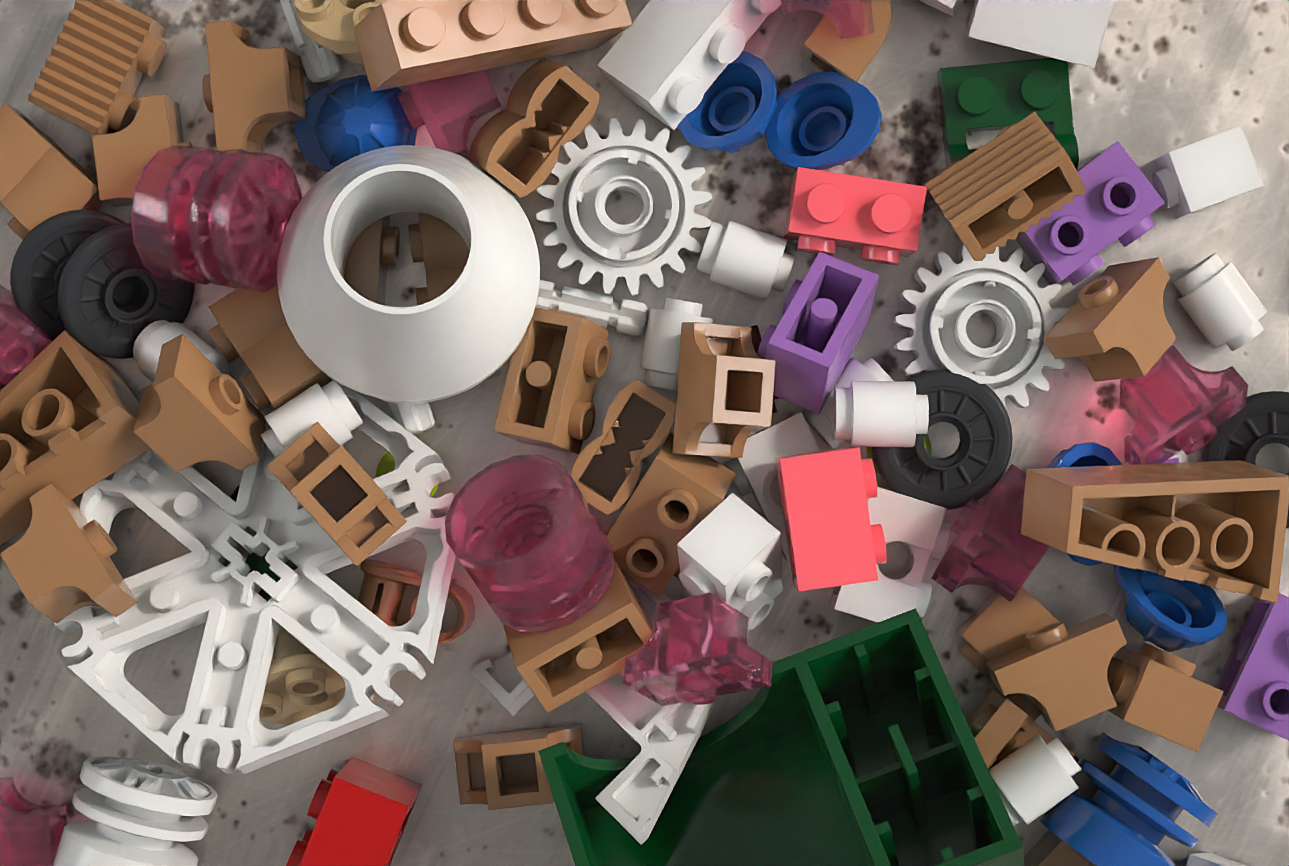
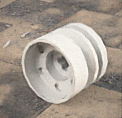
M110 756L90 757L84 761L80 779L87 787L81 788L74 793L72 803L76 810L92 820L74 821L64 827L53 866H197L199 859L196 854L179 842L201 840L206 836L209 825L201 816L209 815L214 810L218 797L214 788L175 768L153 761Z

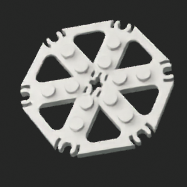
M240 377L234 379L240 386L243 395L258 409L241 383ZM339 385L363 421V424L358 426L357 429L390 453L395 460L394 471L373 480L407 521L369 556L408 541L421 543L427 553L415 613L411 620L402 626H388L325 575L353 562L267 468V465L275 457L264 440L260 461L245 468L243 471L236 502L192 466L176 473L152 449H149L112 473V480L103 479L83 492L79 510L88 523L95 519L108 535L112 521L120 511L127 508H137L191 551L188 554L124 579L138 603L117 618L101 606H86L74 611L60 622H54L55 626L64 633L83 628L81 639L76 644L62 649L63 657L76 664L67 667L168 756L182 766L184 760V763L190 767L201 769L205 752L210 747L219 745L220 755L217 760V768L228 774H233L236 769L243 774H247L386 718L390 715L384 709L376 706L371 696L377 693L389 705L399 707L404 701L390 688L392 676L401 670L411 672L420 680L426 676L422 665L409 654V651L415 650L425 655L432 664L434 663L463 523V516L459 512L461 506L453 492L439 498L430 497L431 490L435 485L451 479L438 453L351 388ZM269 405L260 412L266 416L274 411L272 405ZM267 420L265 423L264 432L271 428ZM251 530H253L256 533L254 537L249 535V532ZM240 545L250 554L254 552L261 557L266 554L265 559L271 565L269 568L280 580L275 582L266 573L263 575L257 571L249 573L250 567L245 562L246 558L235 548ZM225 560L230 562L228 567L222 565ZM287 560H290L298 568L294 571L285 563ZM262 589L271 596L268 602L259 595ZM206 622L185 711L177 716L166 715L126 680L123 670L125 661L131 653L140 648ZM279 626H281L343 678L346 690L343 699L337 706L284 728L270 730L262 725L259 712Z

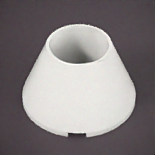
M411 145L385 147L363 153L341 163L316 182L301 199L286 226L280 244L277 265L278 293L282 311L297 343L307 357L332 380L345 388H351L386 402L408 404L433 402L460 394L480 384L494 374L517 349L524 338L538 300L540 287L539 254L534 233L520 204L503 184L483 170L478 164L458 154L438 148ZM400 212L425 213L437 217L453 227L464 239L470 250L467 264L452 287L430 302L418 306L400 308L384 306L367 300L345 282L344 269L351 246L362 231L375 221L391 214Z

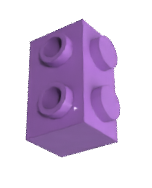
M1119 141L1104 149L1077 170L1086 187L1083 196H1075L1072 203L1063 204L1061 211L1053 210L1050 218L1041 217L1038 225H1030L1027 232L1018 233L1016 241L1033 264L1043 263L1046 266L1042 276L1049 285L1063 281L1065 278H1068L1073 286L1078 284L1105 263L1098 253L1118 239L1123 247H1126L1155 226V222L1149 215L1165 202Z
M819 251L804 280L796 279L783 306L782 319L778 326L771 324L768 327L757 352L758 357L761 359L776 360L774 396L815 413H821L869 323L879 278L878 274Z
M1279 593L1278 603L1256 598L1215 684V688L1224 691L1217 707L1288 741L1289 597Z

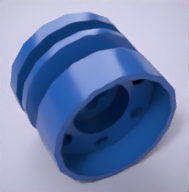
M1103 732L1094 746L1117 761L1118 764L1108 775L1084 758L1079 766L1084 774L1099 788L1093 799H1090L1074 791L1049 809L1040 822L1096 866H1176L1158 845L1164 836L1191 848H1194L1199 840L1175 823L1182 811H1187L1208 827L1218 813L1206 805L1193 786V783L1140 746L1115 740Z

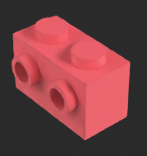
M798 167L792 179L783 238L797 240V250L818 254L820 251L827 255H835L836 247L862 250L860 259L864 261L898 265L900 256L908 258L917 252L927 187Z
M846 447L775 458L794 587L801 592L877 581L876 564L887 563V553L881 524H870L867 499L877 497V481L872 459L861 460L860 447Z

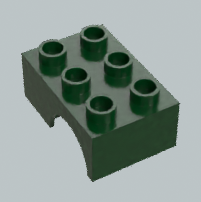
M916 608L765 665V680L754 699L729 721L699 737L648 839L642 845L595 799L635 757L625 759L586 757L572 751L564 742L538 751L575 866H1025L1022 843Z

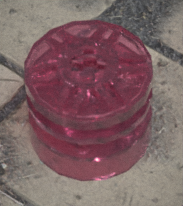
M180 145L159 150L144 166L134 191L131 222L134 244L142 264L156 278L203 285L212 283L228 288H242L261 292L277 286V265L281 241L286 226L302 199V193L295 172L283 158L268 153L253 152L248 154L237 150L224 153L211 148Z
M516 455L492 463L466 482L453 498L445 518L446 542L501 623L520 632H547L571 624L590 611L609 587L615 568L612 544L601 530L598 520L590 512L588 503L574 479L560 462L543 455Z

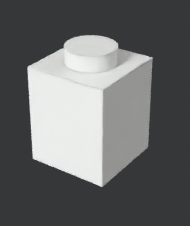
M1242 125L1170 151L1153 160L1157 169L1152 174L1154 189L1165 202L1162 206L1166 209L1171 207L1175 219L1264 186Z

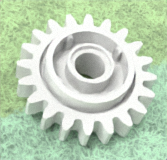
M612 118L609 124V137L601 139L596 130L588 125L585 128V137L588 145L586 148L580 149L571 141L563 145L570 162L568 165L556 162L550 173L559 180L558 184L554 186L542 185L537 188L539 196L547 201L554 202L552 208L542 210L536 214L537 221L542 224H554L557 226V229L550 233L543 240L546 248H557L562 245L567 247L566 252L561 256L557 264L561 270L568 269L577 262L583 265L579 275V285L585 287L596 274L603 275L604 294L611 295L616 287L617 280L625 279L627 288L633 297L638 295L640 277L647 276L651 283L660 290L664 286L663 274L661 272L662 267L668 266L675 273L683 275L686 272V268L678 253L681 250L692 254L701 253L703 247L689 233L691 230L703 231L710 229L712 221L696 214L694 209L712 202V193L692 190V185L698 183L705 176L706 171L704 167H695L689 170L683 169L682 165L686 162L691 151L688 144L677 148L672 153L666 150L670 130L664 128L653 141L646 140L645 122L639 119L633 128L632 134L624 136L617 118ZM630 192L641 200L643 211L635 222L622 225L613 222L608 217L606 205L609 199L616 193Z
M963 244L959 246L958 264H955L952 258L944 251L934 255L938 275H934L927 269L918 268L913 274L917 282L922 286L923 291L920 293L915 290H903L899 294L900 299L913 308L912 314H902L892 318L893 324L910 331V336L895 343L893 349L899 352L912 351L915 356L914 360L903 368V375H912L931 370H950L953 373L969 377L979 384H986L997 394L1004 406L1006 396L1019 408L1029 406V398L1025 386L1028 384L1031 388L1040 392L1048 391L1051 387L1047 379L1042 375L1041 369L1058 370L1063 369L1065 366L1061 359L1054 358L1043 339L1054 327V323L1059 321L1069 310L1066 308L1054 309L1049 305V301L1061 291V285L1053 284L1040 288L1037 282L1046 266L1040 263L1030 267L1025 272L1022 271L1020 265L1023 260V250L1020 248L1013 250L1005 258L1004 262L999 260V247H996L994 254H985L983 261H974ZM975 312L988 315L995 323L996 337L987 348L974 345L967 336V321Z

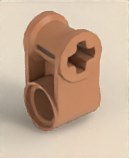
M371 559L362 561L360 570L365 575L358 602L388 626L398 627L409 622L416 610L423 575L417 574V572L411 569ZM450 583L447 598L451 599L456 605L458 620L454 628L450 630L440 629L438 644L453 641L470 628L475 618V605L472 596L465 588L455 583Z

